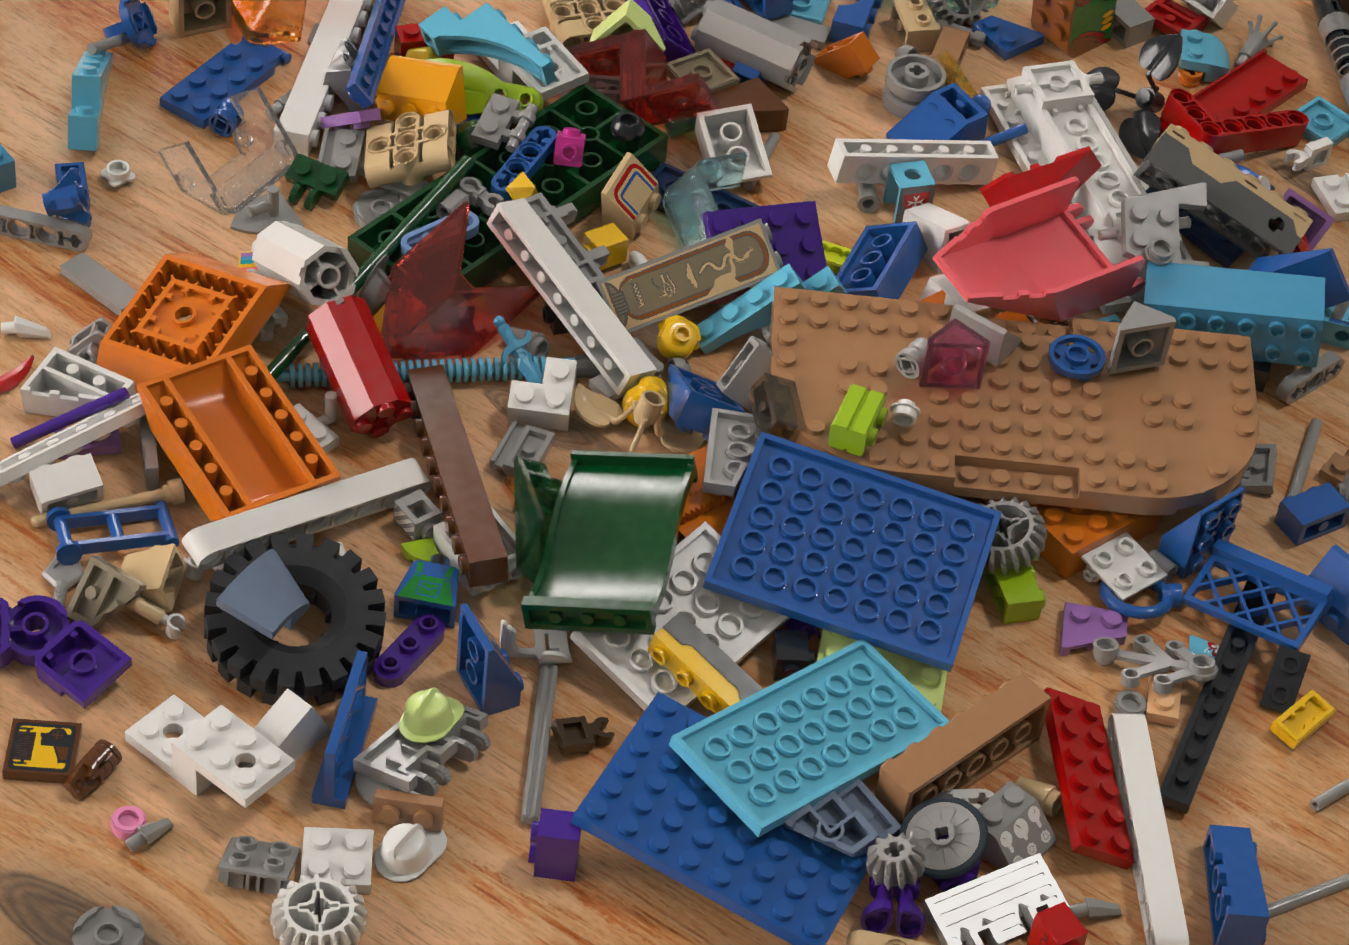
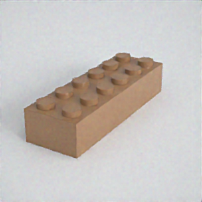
M1023 673L1012 681L1010 679L1006 680L997 691L989 696H982L967 711H959L949 723L943 727H935L928 737L919 743H911L904 753L895 759H887L879 769L880 775L877 787L874 790L875 797L896 821L902 825L903 820L914 807L928 799L935 798L941 791L948 792L951 789H968L1040 739L1051 697Z

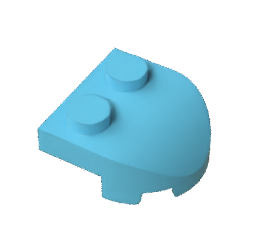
M1181 29L1180 35L1183 37V46L1179 59V68L1204 72L1203 81L1214 82L1219 76L1229 72L1230 60L1227 50L1217 37L1198 30Z

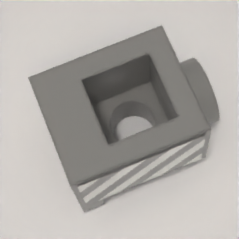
M421 489L394 501L393 523L396 527L400 525L413 541L422 538H433V526L441 523L442 514Z

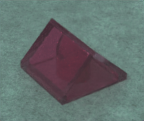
M954 318L928 338L919 378V387L980 389L990 341Z

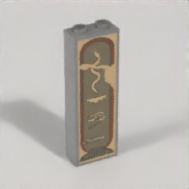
M760 218L593 283V287L630 334L663 321L670 316L679 315L759 284L782 268L783 262L778 251L774 252L770 240L773 238L767 223L763 224Z

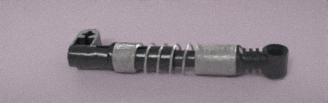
M1311 0L1319 19V33L1324 46L1327 48L1326 51L1330 56L1334 72L1337 73L1336 77L1340 82V88L1349 109V0Z

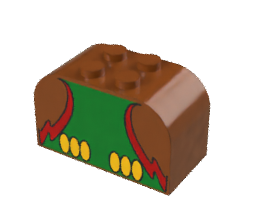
M1033 0L1031 25L1034 30L1045 35L1047 40L1069 57L1076 58L1111 41L1117 0Z

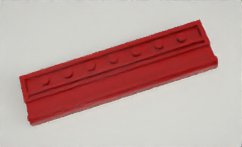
M1263 49L1194 94L1193 97L1214 120L1270 113L1304 90L1308 79L1266 54L1267 50ZM1161 116L1159 119L1161 121L1162 135L1169 125Z

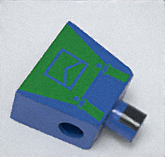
M434 554L430 562L413 561L395 592L394 617L414 621L421 615L431 614L441 618L445 627L454 628L459 570L456 567L449 566L450 560L448 557L442 554Z

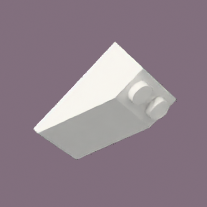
M752 104L697 113L694 129L701 155L717 187L772 177L773 174Z

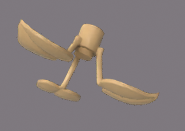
M578 383L573 398L575 410L584 421L600 428L608 427L610 422L618 425L633 412L634 421L639 425V428L628 452H635L644 428L650 427L653 424L654 433L661 437V443L669 450L679 454H690L700 449L706 441L702 437V433L694 430L692 434L683 432L675 427L676 423L674 421L661 419L664 413L662 408L665 404V399L656 391H643L639 401L633 400L632 405L623 412L618 403L602 394L585 388L580 383Z

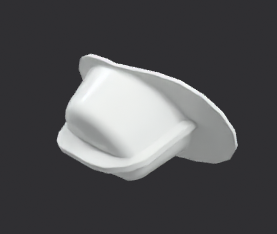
M410 823L395 825L387 831L382 843L375 852L374 863L377 871L385 879L393 882L414 880L423 874L443 854L447 846V837L443 830L441 832L424 830L421 824L417 823L414 825Z

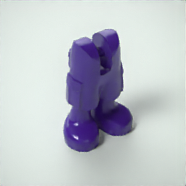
M869 876L868 888L871 897H874L875 900L867 905L861 913L860 922L863 930L881 934L886 932L893 919L891 898H895L898 903L895 919L897 933L907 939L917 938L925 931L926 920L922 911L914 902L920 896L919 878H917L916 885L905 884L903 891L899 886H893L888 891L885 884L876 886L873 877Z

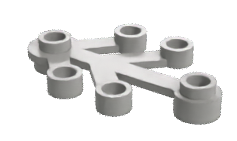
M1145 634L1134 637L1133 650L1135 652L1120 650L1118 641L1111 637H1099L1093 642L1092 654L1098 664L1111 665L1115 660L1143 665L1122 670L1121 684L1127 688H1136L1140 685L1141 678L1155 675L1153 690L1159 694H1168L1172 691L1173 684L1190 679L1199 683H1205L1214 679L1218 674V667L1213 657L1206 654L1193 655L1185 648V644L1178 640L1168 641L1165 646V652L1153 642L1151 636ZM1169 670L1176 671L1170 674H1158Z

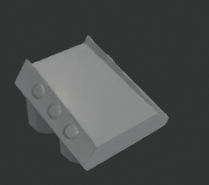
M342 38L326 72L323 85H329L350 108L349 113L362 111L364 109L358 102H354L346 90L358 50L347 38Z

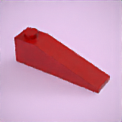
M1090 146L1057 156L1052 163L1043 166L1036 163L1030 165V170L1016 175L1013 171L1003 174L980 188V191L989 207L1074 176L1080 180L1077 187L1078 190L1102 165Z

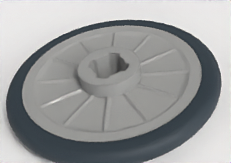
M949 796L931 798L918 804L907 814L899 831V835L904 833L907 839L915 837L919 846H922V850L925 853L923 876L934 879L954 878L966 873L982 858L988 843L987 824L978 809L963 799ZM947 834L949 835V838L947 840L940 839L938 841L937 839L939 836H947Z

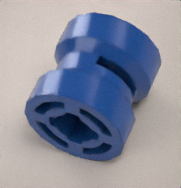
M234 98L223 99L218 105L217 110H214L208 118L209 127L219 136H231L237 125L246 117L245 107Z

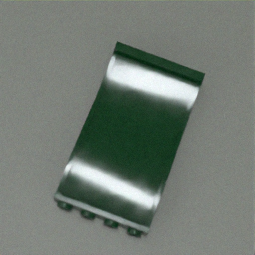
M571 450V463L558 492L540 568L529 596H523L521 602L525 629L654 635L656 616L667 588L685 503L692 483H697L698 481L695 455Z

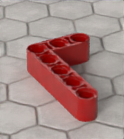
M1174 88L1170 91L1161 113L1162 118L1168 125L1172 123L1175 126L1185 128L1192 138L1211 146L1213 152L1217 155L1240 149L1244 153L1297 146L1309 123L1307 115L1297 110L1214 120L1191 93L1180 88Z

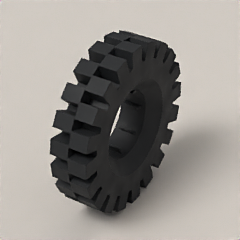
M286 533L270 535L269 547L265 548L260 539L252 541L244 546L243 557L235 551L224 561L223 571L217 569L210 581V592L207 591L204 639H207L206 649L211 661H218V672L228 683L236 678L237 690L251 698L259 690L262 692V703L274 705L288 688L306 702L307 697L314 696L319 706L334 701L336 689L342 695L344 694L357 650L367 652V676L372 671L374 660L379 657L383 644L386 602L382 588L377 589L378 579L371 568L368 567L361 570L362 558L352 550L340 556V543L325 538L322 545L316 547L313 546L314 535L298 533L296 544H289ZM273 549L279 555L308 602L317 606L325 614V623H329L330 627L314 643L304 646L283 645L217 607V598L247 566L268 550Z

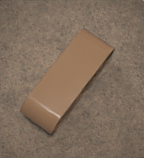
M944 25L930 57L944 67L947 75L945 85L947 86L952 84L966 53L971 33Z

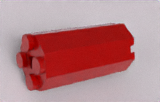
M349 295L343 297L345 303L339 305L336 304L335 300L326 302L308 315L307 320L309 324H306V331L329 383L337 394V401L351 432L363 435L371 433L373 437L383 436L389 432V428L392 425L412 416L413 412L410 408L412 402L365 299Z

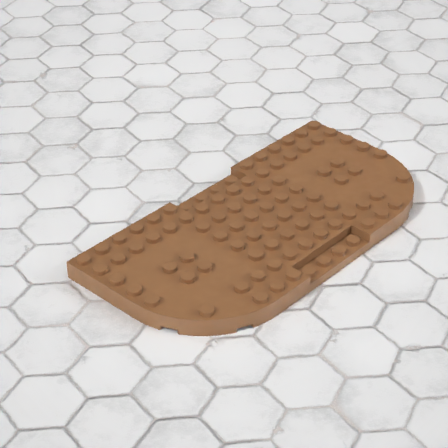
M774 287L770 348L775 355L771 356L768 399L772 414L776 415L782 426L781 431L789 441L949 495L991 498L995 500H1001L1003 496L1006 501H1011L1016 497L1019 502L1027 500L1028 503L1140 515L1176 514L1177 509L1192 506L1195 509H1200L1223 498L1240 483L1251 463L1259 435V417L1250 336L1176 328L1174 329L1165 365L1108 374L1107 367L1120 322L1072 318L1071 326L986 318L1022 338L1020 344L998 366H995L946 339L954 305ZM1068 334H1077L1096 341L1106 354V361L1102 372L1088 381H1081L1080 379L1070 378L1062 374L1058 375L1052 369L1048 359L1050 345L1056 338ZM916 338H926L937 350V361L929 368L924 369V372L917 378H906L898 371L895 365V356L904 348H908L909 344ZM1065 343L1064 345L1070 346L1073 343ZM1088 347L1089 352L1096 353L1093 349ZM852 384L865 387L867 391L874 390L885 394L884 407L889 409L884 426L877 425L876 427L879 429L875 445L873 447L867 446L861 457L848 453L846 449L842 451L830 447L828 444L830 426ZM901 399H909L916 404L921 414L917 416L916 423L913 426L902 427L892 422L890 406Z

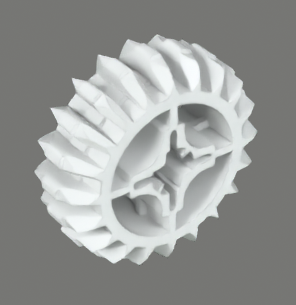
M316 871L312 879H308L302 874L299 883L289 880L287 889H280L277 899H274L272 903L270 924L273 928L275 940H280V945H358L360 936L366 930L367 910L365 909L362 895L357 894L355 885L347 886L344 877L334 881L331 873L327 878H320ZM316 912H319L321 922H318Z

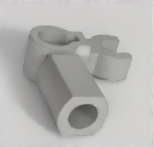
M465 177L461 179L459 189L454 190L437 205L436 213L439 218H443L457 211H463L468 205H473L476 208L477 206L481 207L484 214L491 216L495 206L498 203L504 202V198L499 194L487 192V189L481 186V182L478 179Z

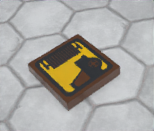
M13 718L2 770L3 779L65 783L76 766L82 735V723Z

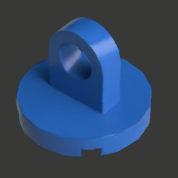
M120 0L119 15L121 22L104 28L105 37L110 38L126 33L130 41L137 48L147 49L152 47L157 41L154 38V34H157V25L150 7L145 2L141 4L139 0Z

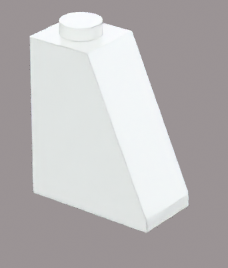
M931 203L906 209L903 222L917 221L928 248L923 258L936 273H941L942 271L934 262L933 256L955 236L958 237L970 223L967 219Z
M288 688L254 728V730L295 761L331 731L315 709ZM245 761L239 766L241 768H251L254 764Z

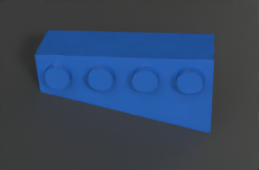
M1209 825L1203 843L1213 945H1264L1266 941V927L1270 915L1256 857L1257 845L1256 842H1253L1251 830L1245 827Z

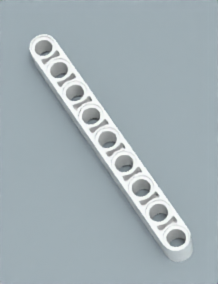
M409 458L196 527L183 537L182 544L200 570H206L224 564V561L235 551L243 557L244 546L257 539H260L266 548L269 547L270 535L286 533L288 542L297 539L298 533L314 534L394 507L395 500L419 489L426 494L431 489L432 482L416 459Z
M1111 713L1108 720V737L1135 861L1132 868L1146 944L1189 945L1188 930L1146 716L1144 714Z

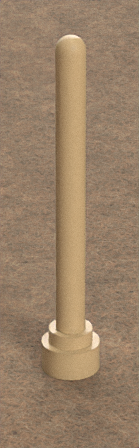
M180 478L168 480L167 484L161 485V489L67 509L70 510L71 514L133 508L158 501L177 505L185 503L186 500L182 481ZM47 513L33 516L31 518L32 526L35 528L48 526L46 522Z

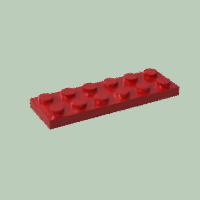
M1047 687L1044 692L1051 697L1045 723L1072 852L1127 870L1135 861L1100 705Z

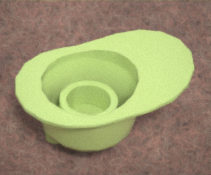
M434 687L412 694L405 704L404 714L398 724L399 731L405 739L412 742H435L445 737L462 718L465 712L464 706L458 700L444 696L439 689Z

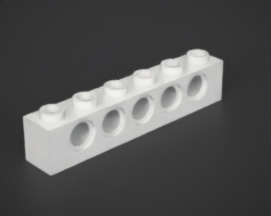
M836 138L827 166L835 183L886 184L889 164L925 160L936 184L987 185L991 182L999 157L990 141Z

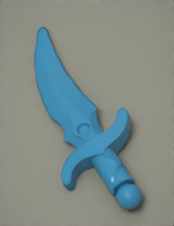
M496 316L493 323L498 327L497 330L507 345L501 354V364L505 365L508 361V356L512 354L516 359L517 369L526 380L542 384L543 374L539 366L533 362L532 354L524 348L531 339V331L527 330L524 333L523 339H517L509 325L505 323V319L502 316Z

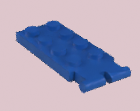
M245 32L242 36V41L236 45L230 43L160 97V106L205 129L209 126L208 118L214 110H217L218 105L223 99L234 98L241 101L273 76L278 65L282 62L288 64L291 61L292 55L272 44L267 46L266 41L249 32Z

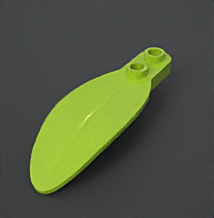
M447 58L425 59L463 65L467 115L482 114L493 93L499 94L500 92H504L505 97L520 101L519 111L525 110L529 103H533L538 107L537 113L543 108L544 100L542 95L532 87L502 82L489 71L464 61ZM530 96L529 103L523 104V100Z

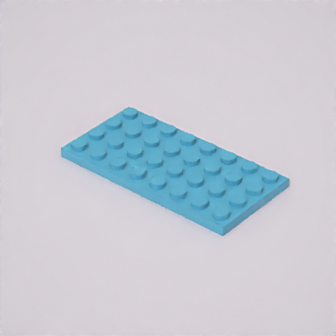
M860 639L671 736L669 746L753 833L760 837L782 825L784 821L808 803L813 807L833 791L838 794L856 780L860 779L862 781L875 774L887 759H895L904 753L911 743H919L928 737L935 727H943L950 721L869 642Z

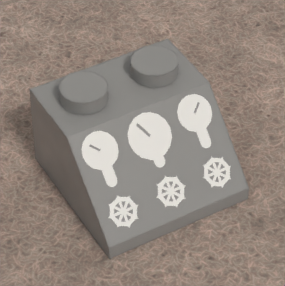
M1012 781L1007 782L978 808L988 828V843L982 858L998 870L1038 853L1043 857L1057 843V838L1037 799Z

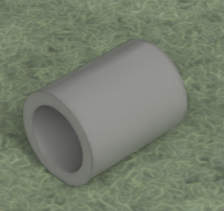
M1158 550L1151 551L1148 555L1167 573L1168 576L1162 579V581L1168 583L1176 575L1178 566Z

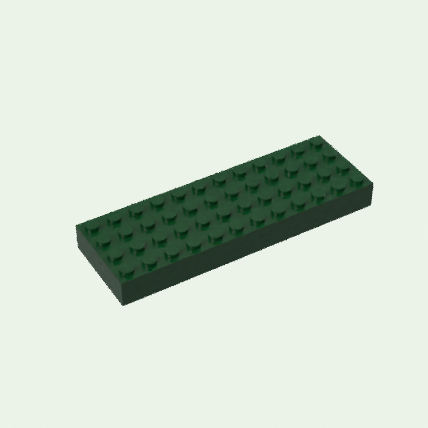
M586 83L576 87L535 114L536 121L525 133L527 137L535 127L547 126L554 129L556 134L558 131H563L565 127L580 129L581 134H586L581 167L555 165L553 163V151L530 179L538 193L541 192L551 206L554 205L558 208L572 202L578 212L574 222L566 225L568 228L601 206V192L627 152L632 153L649 172L666 161L668 134L642 119L645 124V134L643 137H640L635 143L628 141L619 142L611 134L610 124L615 116L631 111ZM502 142L498 150L486 146L472 155L470 158L474 161V166L463 178L474 177L481 182V186L485 187L487 192L490 193L492 178L513 154L506 150L507 143ZM524 154V156L530 158L537 157L535 154ZM511 170L510 172L520 174L523 171ZM448 172L348 236L347 249L358 267L371 256ZM460 182L448 193L447 196H449L454 190L459 189ZM468 205L463 210L473 212L478 216L479 230L476 236L419 261L405 258L401 254V245L389 257L384 272L396 288V297L407 291L427 306L426 318L429 317L430 309L456 306L517 264L486 224L490 216L484 214L479 206L476 208L473 205ZM436 207L416 229L441 219L436 213Z

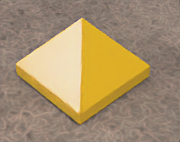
M521 172L505 188L513 200L538 194L536 187L524 172Z

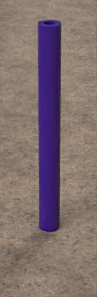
M122 387L11 437V443L15 449L129 399V392L126 387Z

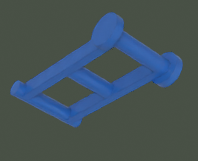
M158 501L155 505L79 514H71L70 510L65 507H55L46 515L48 527L57 533L59 545L55 553L57 560L63 565H73L79 562L83 554L153 547L155 545L175 544L177 547L180 544L168 505L165 501ZM159 519L162 531L124 535L121 523ZM108 525L111 537L72 541L69 529Z

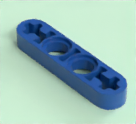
M547 126L535 127L492 178L490 193L501 195L504 198V202L513 200L505 188L507 183L510 184L519 174L510 171L521 170L530 180L554 151L556 131ZM524 154H535L537 157L530 158L524 156Z

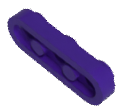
M431 614L417 617L374 662L373 677L376 683L386 688H394L403 684L444 640L445 624L443 620Z

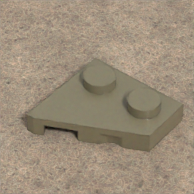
M91 556L66 609L67 615L74 621H84L97 630L145 591L147 585L103 558Z

